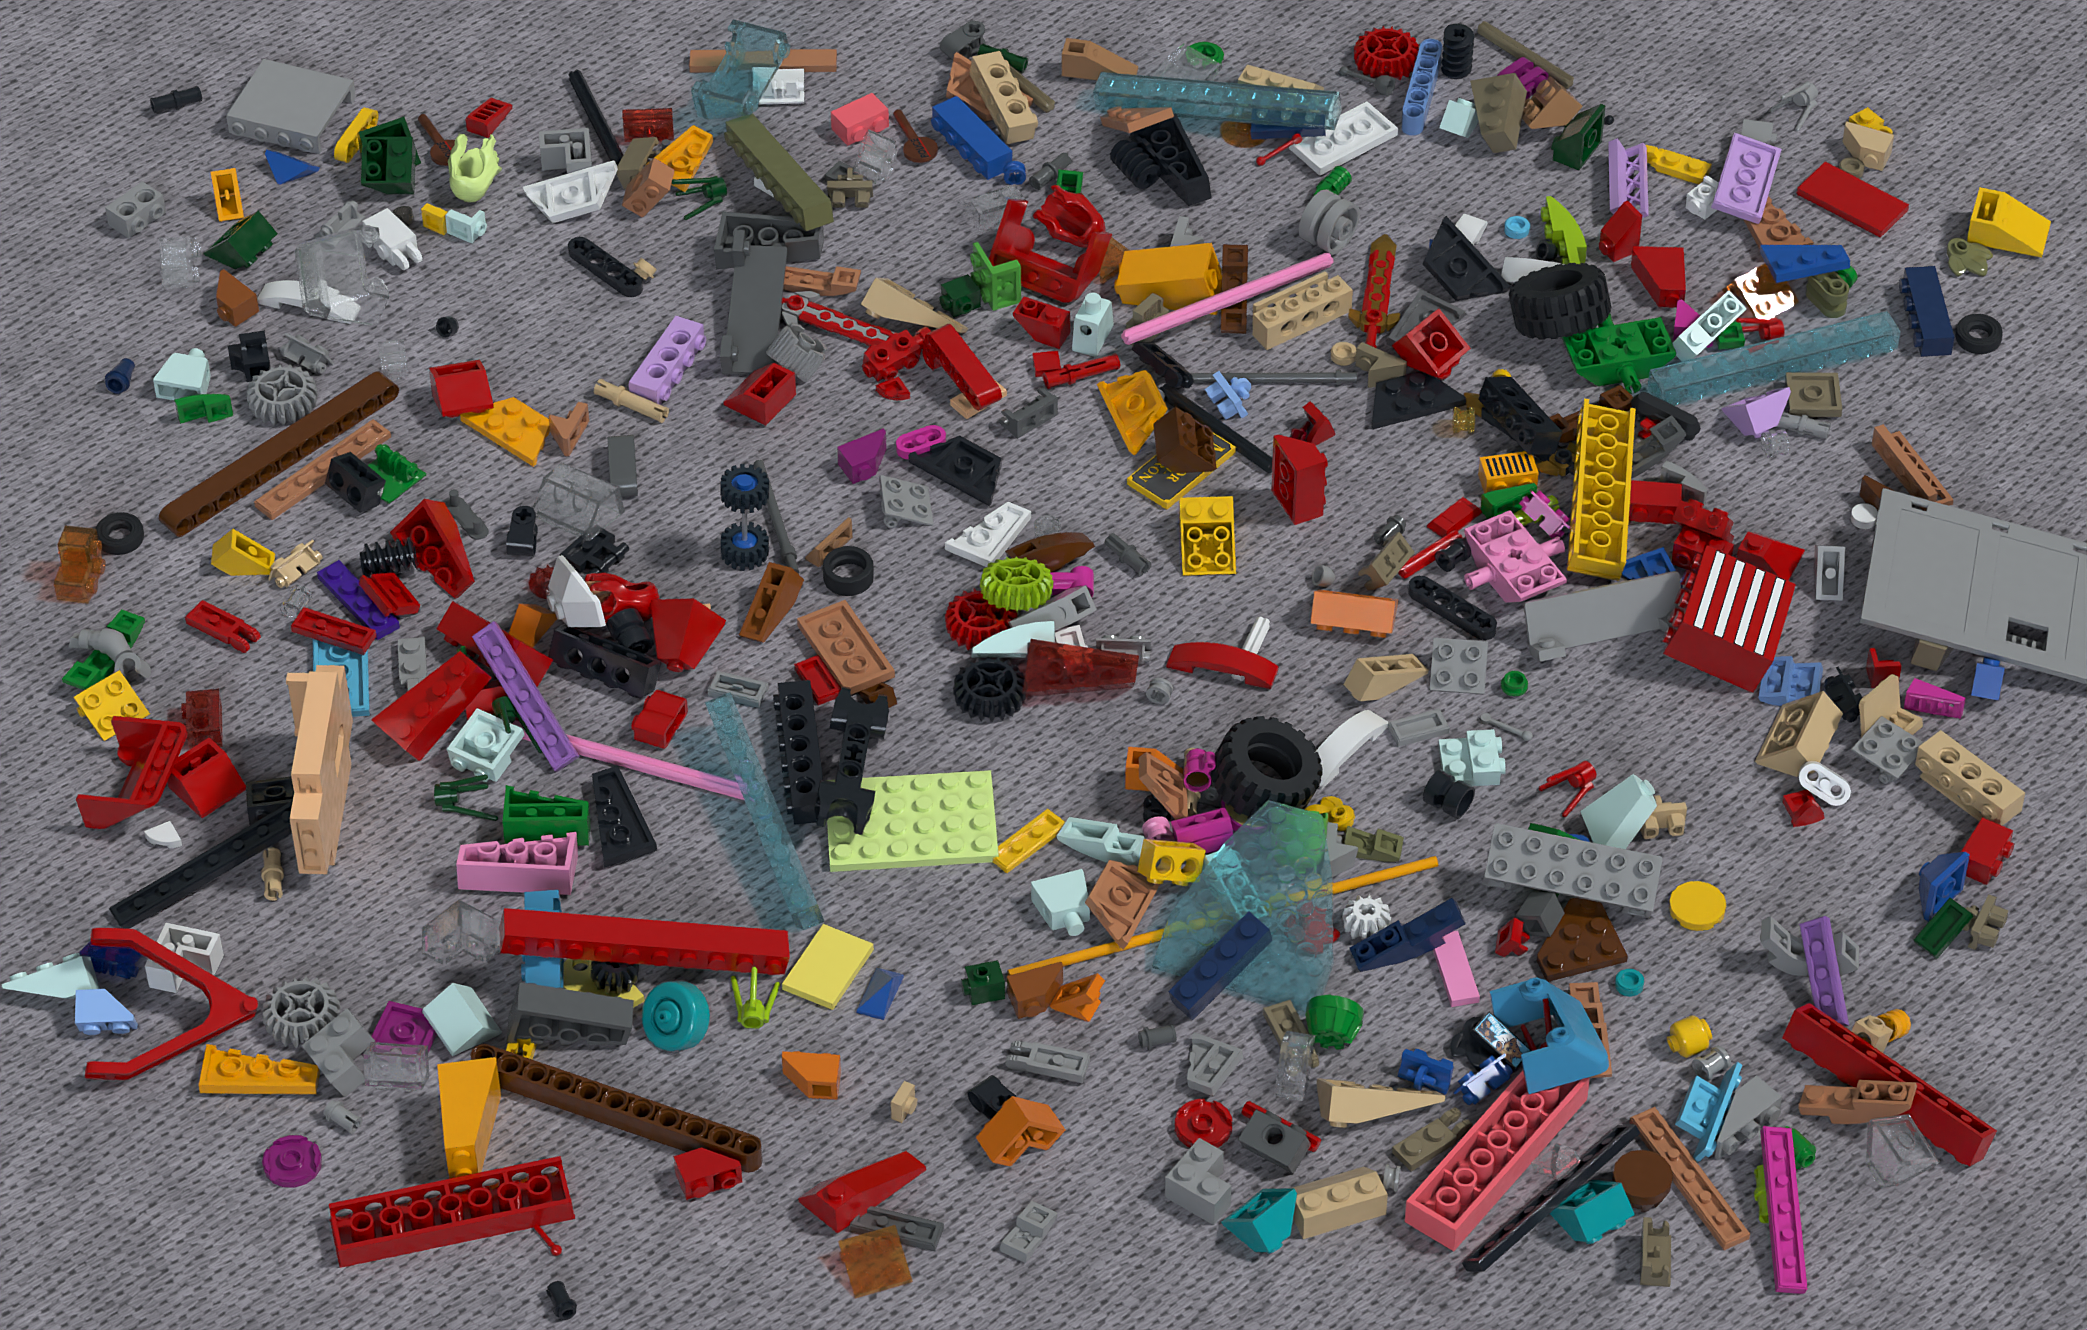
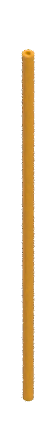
M1436 856L1261 903L1266 912L1435 868L1438 867V860ZM1226 911L1132 936L1124 950L1233 922L1236 919ZM1113 941L1008 969L1007 974L1009 976L1057 962H1062L1064 967L1124 950Z

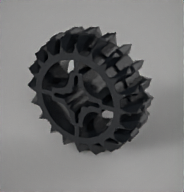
M987 656L986 660H981L977 657L975 663L968 661L966 668L960 667V671L954 679L953 695H955L957 706H960L962 713L968 712L971 719L978 715L981 722L985 717L989 718L991 722H993L995 717H999L1003 721L1005 714L1013 717L1015 710L1020 711L1022 703H1025L1027 683L1023 672L1020 671L1018 665H1012L1010 660L1002 662L1000 657L996 660H991L989 656Z

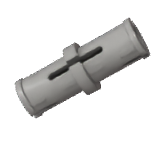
M1783 412L1776 428L1798 432V435L1802 436L1807 434L1827 440L1831 423L1810 419L1807 415L1797 416Z

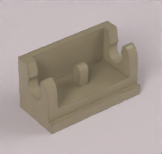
M657 137L632 139L617 166L618 170L616 172L624 189L645 167L648 158H654L661 152L660 150L652 151L653 147L659 143Z
M1400 532L1387 538L1383 543L1384 548L1368 566L1363 567L1358 572L1359 576L1366 574L1371 577L1364 584L1367 590L1387 586L1415 553Z
M1643 1217L1640 1285L1670 1287L1671 1235H1669L1670 1225L1667 1221L1663 1222L1662 1228L1655 1229L1653 1228L1652 1218Z

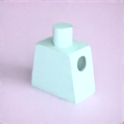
M1097 293L1086 295L1074 319L1072 351L1097 357L1114 325L1111 301L1101 298Z
M193 348L188 355L172 354L153 379L156 398L174 400L192 395L207 394L211 374L208 360L204 358L203 351Z
M1082 869L1031 882V900L1051 930L1066 927L1070 936H1077L1084 931L1083 923L1090 920V909L1085 903L1088 892Z

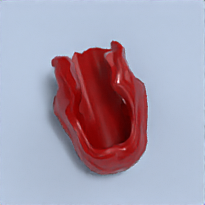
M1059 185L1051 186L1054 192L1048 195L1045 204L1041 205L1042 210L1038 209L1033 213V218L1046 226L1048 233L1053 239L1068 242L1081 248L1088 247L1092 232L1106 231L1102 215L1082 193H1070L1063 190Z
M609 573L587 574L584 580L597 582L591 584L590 591L610 592L601 603L605 623L617 612L629 608L637 609L643 621L652 618V599L660 598L657 587L649 581L631 583Z

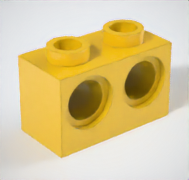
M1143 839L1137 872L1147 877L1148 882L1163 884L1164 880L1172 881L1173 884L1188 886L1189 882L1200 883L1206 850L1194 843ZM1161 858L1160 864L1156 867L1157 861ZM1186 860L1185 866L1181 869L1182 863Z

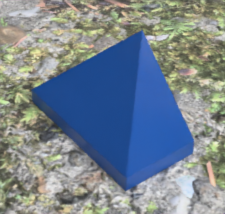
M266 150L265 152L277 184H283L316 173L320 169L318 166L271 150Z
M876 968L857 1008V1013L884 1020L904 975Z

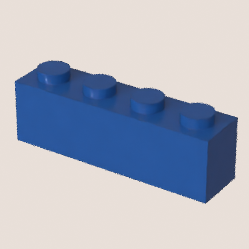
M958 96L932 107L931 124L934 130L940 132L945 137L947 143L951 146L953 145L959 151L961 157L965 160L967 159L973 165L977 173H981L987 180L1004 173L1003 168L1005 164L1012 161V150Z

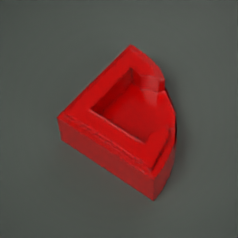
M899 377L876 385V392L884 398L897 401L910 399V392Z

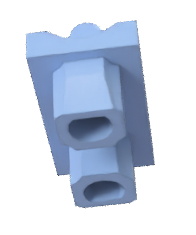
M1220 371L1214 373L1213 377L1216 382L1208 386L1205 391L1213 403L1218 402L1224 397L1227 398L1216 405L1225 420L1237 413L1241 418L1247 416L1248 413L1242 406L1240 398L1244 400L1249 398L1251 383L1246 378L1238 379L1234 377L1231 379L1232 384L1230 386Z

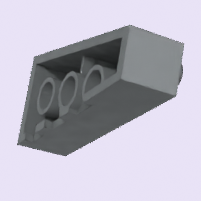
M722 211L714 247L716 270L734 268L732 248L735 230H745L746 241H750L753 246L787 247V262L821 258L824 243L823 226L805 231L799 223H795L793 217Z
M519 982L508 1016L506 1044L517 1043V1039H531V1043L543 1044V1040H561V1044L572 1045V1043L578 1040H586L588 1045H626L632 1029L634 1000Z

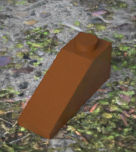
M772 562L768 563L739 636L761 643L767 640L795 604L804 579L793 568Z

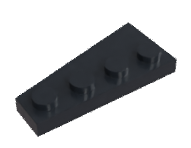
M618 765L592 773L604 868L657 851V844Z

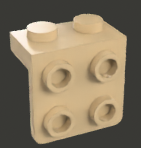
M1891 674L1860 700L1861 737L1881 716L1911 735H1914L1923 727L1921 717L1900 708L1899 678L1896 675Z

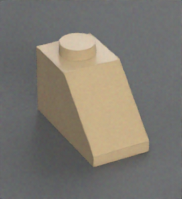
M1846 122L1843 144L1853 158L1859 159L1868 168L1883 171L1892 153L1894 135Z

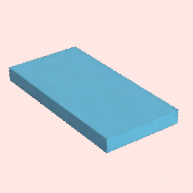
M313 639V672L316 671V665L344 666L352 717L369 716L368 650L364 655Z

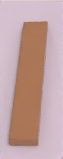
M837 49L690 50L689 69L690 73L755 72V70L804 69V72H836Z
M372 419L254 501L255 508L271 520H274L325 484L331 458L352 452L361 459L374 450L377 445L390 439L391 432Z
M1656 1107L1630 1117L1629 1123L1637 1126L1640 1131L1639 1137L1647 1148L1664 1157L1669 1163L1673 1173V1183L1722 1249L1726 1250L1749 1240L1750 1233Z

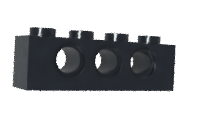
M1485 377L1478 398L1485 408L1528 455L1555 454L1562 435L1560 428L1512 377Z
M566 624L554 630L548 655L562 669H572L579 672L584 678L597 679L604 682L605 686L627 691L628 695L635 698H643L655 690L661 665L660 660L580 628L568 627ZM601 659L604 660V662H605V664H606V667L603 665ZM625 668L628 670L630 676L627 675Z

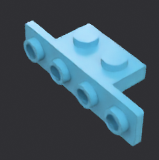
M1736 1062L1724 1074L1719 1088L1699 1076H1696L1690 1083L1675 1125L1700 1139L1693 1156L1697 1163L1705 1156L1710 1157L1717 1146V1142L1714 1141L1715 1137L1722 1130L1725 1122L1723 1119L1724 1113L1729 1110L1733 1100L1731 1097L1732 1092L1736 1090L1742 1079V1076L1739 1075L1742 1064Z

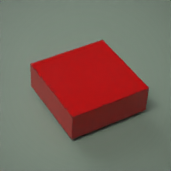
M1058 351L1032 353L1035 377H1042L1044 372L1061 369Z

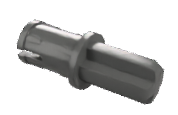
M1063 152L1052 162H1045L1042 168L1029 178L1030 185L1037 190H1041L1049 181L1057 179L1058 169L1063 170L1071 164V158L1067 153Z
M1114 533L1109 534L1105 539V545L1119 556L1121 563L1129 565L1139 576L1149 571L1151 562L1139 554L1134 545H1128Z

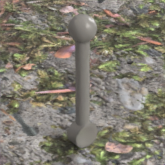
M1484 713L1480 717L1481 723H1490L1517 734L1525 741H1530L1533 737L1530 731H1521L1494 720L1488 713Z

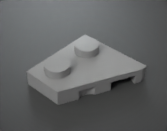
M1194 1032L1192 1035V1052H1190L1189 1058L1190 1068L1187 1075L1188 1087L1214 1096L1243 1058L1242 1049Z

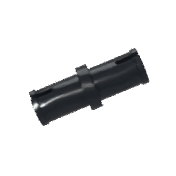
M198 86L182 91L172 90L170 94L150 98V104L154 113L171 108L177 110L181 109L182 105L202 101V94Z

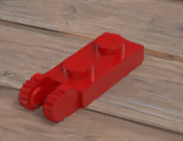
M201 600L185 616L186 624L228 645L231 644L233 648L243 653L250 649L246 639L257 642L261 638L260 633L254 627L244 623V620L204 600Z

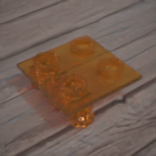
M896 1225L838 1241L841 1250L839 1252L842 1264L845 1263L855 1299L913 1282Z

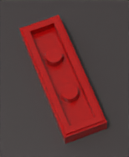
M306 607L302 608L291 624V630L294 633L361 655L366 653L376 638V630Z

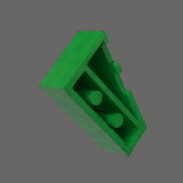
M506 785L502 820L504 844H508L513 839L524 838V842L541 840V836L553 835V839L567 837L566 833L577 832V846H589L590 815L588 801L555 795L554 799L539 796L538 791L530 790L529 794L514 791L513 786Z

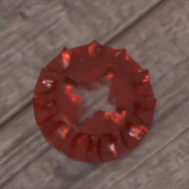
M547 564L544 569L537 567L536 572L530 574L529 588L535 596L542 599H547V596H550L548 587L550 581L545 582V578L551 579L554 567H550Z

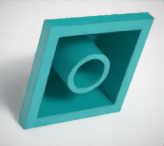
M1294 1188L1262 1189L1221 1223L1254 1252L1273 1253L1283 1246L1282 1242L1291 1235L1297 1192Z

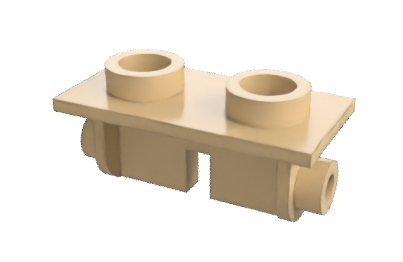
M312 539L305 545L300 543L291 551L290 556L285 559L283 557L277 559L270 567L272 570L268 580L270 581L276 577L275 582L280 588L288 587L302 577V574L297 570L298 567L306 574L318 566L323 557L319 551L312 550L314 540Z

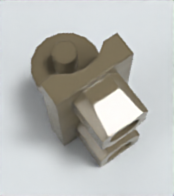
M849 167L847 175H838V181H827L828 197H830L832 208L845 207V197H855V207L868 208L870 197H873L872 180L863 181V175H853V167Z
M1988 894L1980 913L1978 912L1979 908L1975 905H1972L1970 908L1964 907L1973 915V918L1963 928L1964 931L1971 929L1972 938L1968 944L1969 948L1976 950L1979 944L1994 948L2000 930L1989 927L1988 924L2003 928L2009 912L1995 905L1997 897Z

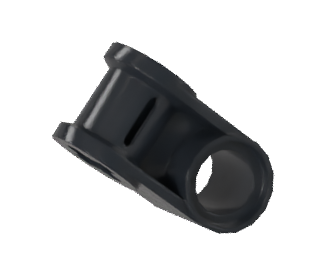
M519 506L513 510L506 540L507 555L535 556L538 527L535 523V510L530 506Z
M994 1075L989 1076L967 1091V1096L972 1106L977 1111L983 1113L989 1120L1002 1108L1005 1101L1010 1099L1011 1096L1016 1097Z

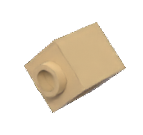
M1869 1015L1856 1021L1851 1032L1883 1053L1893 1030L1887 1027L1880 1018Z

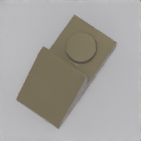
M1363 342L1356 348L1355 366L1368 372V388L1376 387V382L1406 375L1407 361Z

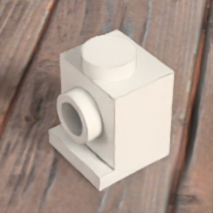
M1705 176L1702 183L1687 193L1685 208L1704 220L1717 210L1711 208L1719 182L1709 176Z

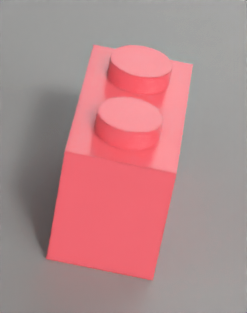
M873 93L831 111V129L847 146L889 127V110Z

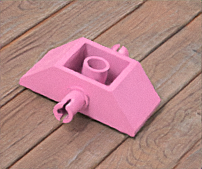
M1511 511L1464 529L1475 565L1478 570L1464 575L1467 587L1469 586L1470 590L1489 582L1505 603L1521 602L1567 583L1566 577L1550 559L1554 555L1565 552V546L1560 537L1557 536L1552 540L1538 544Z

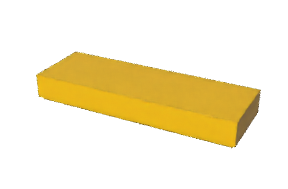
M1046 809L998 846L999 857H994L993 863L1004 872H1010L1054 839L1065 824V821L1049 809Z

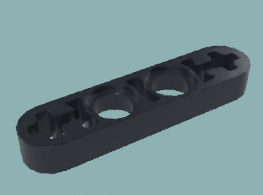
M575 237L569 241V256L626 297H636L642 293V278L585 237ZM594 259L603 260L601 263L597 264L591 262ZM611 271L620 272V274L616 276L608 275V273Z
M1415 576L1409 581V596L1424 607L1477 639L1490 640L1496 635L1497 621L1490 614L1426 576ZM1445 599L1449 603L1445 605H1439L1435 602V600ZM1463 611L1469 613L1470 616L1461 618L1456 613Z

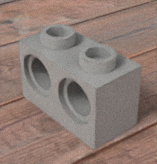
M143 181L105 207L108 225L127 238H131L136 233L141 232L147 225L161 218L166 213L163 194Z

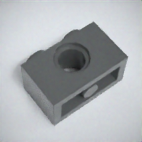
M1255 1110L1240 1135L1239 1142L1245 1149L1294 1174L1311 1146V1143L1305 1136L1307 1132L1294 1124H1291L1290 1127L1282 1124V1119L1270 1111H1266L1264 1114ZM1274 1135H1283L1282 1140L1278 1144H1270V1140Z

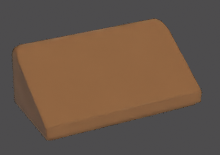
M848 517L805 557V560L817 567H821L823 560L829 552L835 548L843 547L853 538L852 519Z

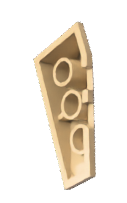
M875 278L861 303L862 306L867 308L866 313L877 319L881 316L934 328L951 324L959 333H966L968 330L966 326L941 311H933L934 307L928 302L918 298L914 300L915 294L888 278Z
M1317 1078L1321 1117L1330 1121V1126L1346 1128L1348 1123H1361L1445 1101V1095L1436 1091H1419L1402 1087L1397 1088V1091H1393L1391 1087L1372 1084L1369 1085V1088H1365L1364 1085L1355 1084L1352 1081Z

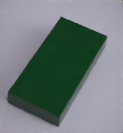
M1949 898L1913 941L1935 959H1938L1973 918V915L1952 898Z

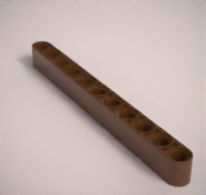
M380 371L370 374L167 504L159 513V521L176 536L182 537L395 400L399 393L398 385Z
M478 1045L471 1051V1060L496 1057L501 1089L685 1152L698 1148L713 1151L738 1160L743 1172H755L762 1166L761 1141L752 1134L491 1045Z

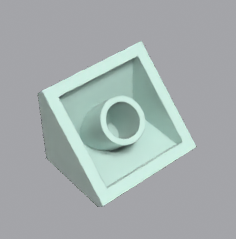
M452 983L422 1010V1013L452 1056L502 1033L472 987Z

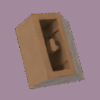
M1550 76L1547 80L1545 79L1540 82L1536 88L1537 92L1531 99L1525 100L1522 119L1531 129L1564 126L1571 121L1583 106L1569 91Z

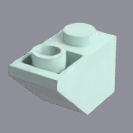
M1458 98L1457 102L1449 100L1439 128L1468 138L1479 123L1475 104Z

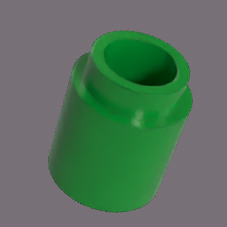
M1792 1128L1796 1169L1801 1167L1807 1168L1815 1160L1816 1147L1798 1130Z

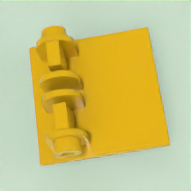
M120 670L73 697L79 705L76 708L78 714L81 717L86 715L103 741L115 735L111 723L113 716L143 719L150 715Z

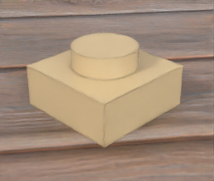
M904 1081L892 1099L891 1118L902 1123L907 1114L911 1115L914 1112L918 1101L915 1098L914 1084Z

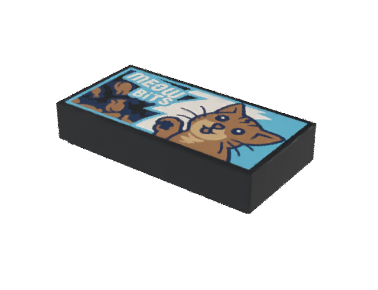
M1490 1011L1482 1017L1469 1033L1496 1059L1505 1053L1506 1056L1501 1062L1503 1065H1509L1513 1072L1522 1063L1521 1054L1532 1051Z

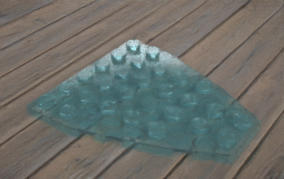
M1268 800L1222 845L1171 911L1152 964L1153 969L1183 977L1250 911L1270 929L1273 941L1225 989L1276 1004L1291 1000L1295 1009L1306 1012L1307 1002L1313 997L1324 994L1334 964L1333 875L1323 816Z

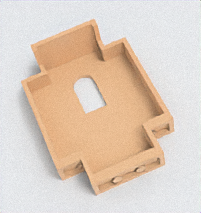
M316 665L315 672L287 673L286 677L295 725L294 733L295 736H298L291 771L294 796L290 813V824L299 874H327L328 866L335 865L351 769L349 742L353 718L345 667Z

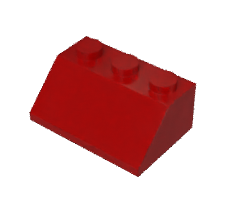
M1278 434L1273 436L1271 491L1294 525L1323 516V509L1326 504L1324 489L1327 486L1325 470L1328 467L1325 454L1320 453L1313 443Z

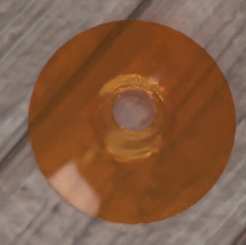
M1249 113L1232 115L1225 119L1220 127L1222 138L1228 144L1235 147H1256L1267 140L1251 139L1252 114Z

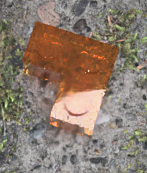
M65 525L57 544L61 565L54 580L57 600L88 604L92 594L97 592L99 575H103L105 572L106 561L102 559L101 555L102 542L98 540L96 529Z

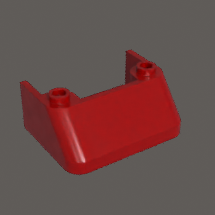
M1008 199L989 256L992 266L1017 260L1021 266V286L1064 303L1076 301L1100 272L1112 234L1109 232H1092L1086 253L1077 258L1073 268L1032 252L1035 242L1034 234L1030 229L1021 226L1028 201Z

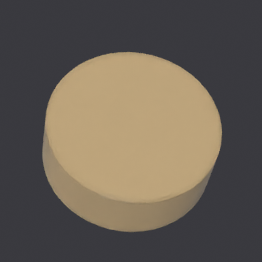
M1348 342L1336 343L1331 348V360L1337 365H1351L1356 360V347Z

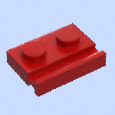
M394 572L372 574L370 578L361 575L360 587L385 617L389 616L390 613H393L395 616L418 613L420 603Z

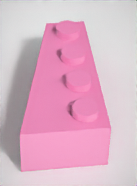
M577 832L566 833L567 837L553 839V835L541 836V840L524 842V838H518L503 845H500L498 841L460 845L456 863L458 889L522 893L559 890L561 895H571L578 859Z

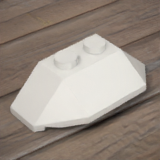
M563 555L558 556L548 585L550 596H547L550 610L552 612L555 611L558 620L562 619L568 627L605 626L606 623L600 600L590 591L586 582Z

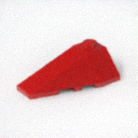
M423 499L390 531L394 541L396 542V539H400L402 545H405L407 537H410L415 545L417 562L419 563L418 567L422 571L427 570L434 576V581L453 598H459L475 582L457 524L444 502Z
M904 1151L820 1182L800 1196L798 1201L836 1233H839L848 1227L851 1221L859 1214L860 1217L866 1214L870 1206L876 1207L925 1172L926 1166L909 1152Z

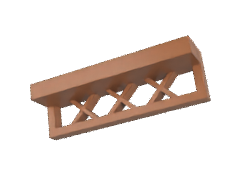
M1884 424L1874 427L1872 446L1911 496L1948 506L1953 505V498L1900 431L1891 434ZM1937 495H1940L1942 500L1936 501ZM1919 506L1923 511H1926L1927 508Z

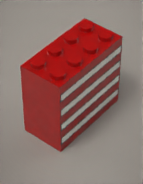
M1706 545L1701 555L1696 553L1690 566L1692 570L1687 569L1682 577L1681 584L1684 585V588L1679 590L1674 602L1678 604V607L1673 609L1668 621L1672 626L1667 628L1662 642L1666 643L1663 654L1749 692H1754L1774 661L1796 584Z

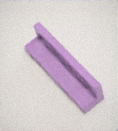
M1618 138L1609 141L1610 211L1614 214L1623 202L1629 201L1634 207L1637 204L1640 205V210L1638 211L1642 214V218L1649 216L1647 147L1644 143L1625 150ZM1639 154L1633 163L1629 162L1630 157ZM1636 170L1639 171L1634 179H1630V176ZM1636 187L1640 188L1634 197L1630 196Z

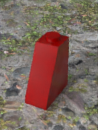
M1633 246L1631 268L1657 306L1675 308L1677 307V301L1682 299L1685 302L1684 247Z

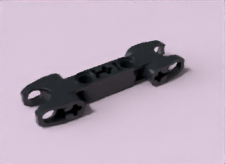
M842 686L840 693L835 699L829 729L844 732L835 782L820 780L814 808L816 826L825 827L829 818L842 816L853 823L854 834L862 835L870 820L876 792L861 788L869 737L880 740L884 739L889 707L887 695L878 694V698L874 703L861 704L851 697L850 687Z

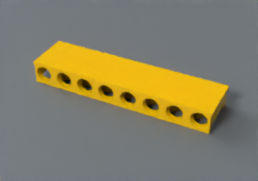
M1584 398L1577 422L1567 571L1620 581L1627 555L1635 408H1630L1629 412L1592 405L1589 404V399Z

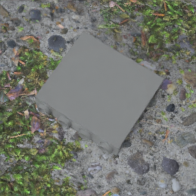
M263 59L226 115L229 133L236 136L253 138L261 142L278 144L282 147L320 154V136L342 102L352 104L356 98L354 80Z

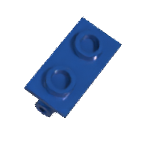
M1504 1053L1497 1059L1493 1055L1479 1065L1481 1071L1476 1075L1472 1071L1467 1073L1458 1081L1461 1086L1453 1094L1456 1095L1462 1091L1464 1102L1467 1105L1472 1103L1475 1105L1491 1093L1485 1084L1486 1082L1495 1090L1508 1081L1513 1071L1509 1065H1503L1501 1062L1506 1054Z

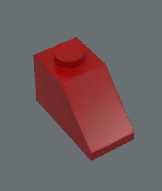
M1629 201L1623 202L1601 229L1599 249L1603 255H1607L1613 262L1632 255V247L1639 246L1642 214Z

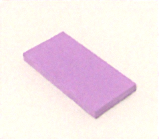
M1734 133L1711 208L1759 224L1782 149Z

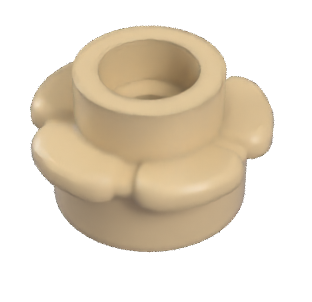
M640 258L637 263H633L636 267L634 272L644 280H647L648 277L654 278L653 275L657 269L647 261Z

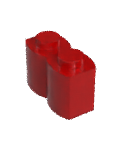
M655 690L651 696L645 699L641 713L639 715L636 714L633 718L631 729L634 730V740L665 749L688 713L687 699L661 690Z

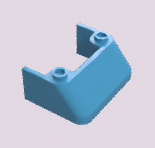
M1530 978L1527 981L1489 991L1493 1015L1507 1028L1544 1018L1543 999H1549L1550 1014L1553 1015L1558 1027L1547 1034V1047L1521 1054L1528 1094L1595 1076L1609 1068L1607 1051L1583 1005L1576 998L1540 978Z

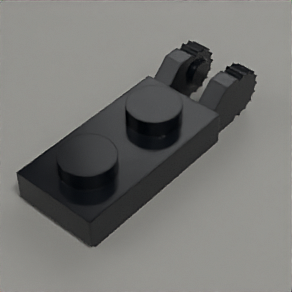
M1137 341L1134 343L1131 350L1140 356V361L1151 365L1155 369L1156 374L1164 377L1166 384L1172 388H1179L1181 386L1188 389L1192 387L1194 382L1193 376L1153 342Z

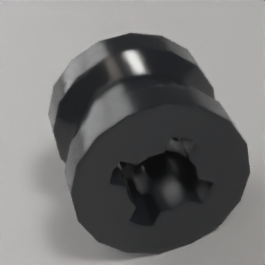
M1153 794L1147 796L1143 802L1144 822L1153 817H1164L1170 822L1171 814Z

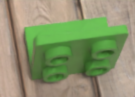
M978 242L973 243V253L970 254L973 272L970 275L980 288L983 302L989 303L993 311L1020 303L1021 266L1019 262L1014 260L992 266Z

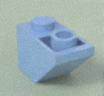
M106 989L76 990L75 1024L79 1032L83 1031L86 1035H97L101 1031L112 1030L116 1034L129 1033L130 1029H137L138 1024L134 1015Z

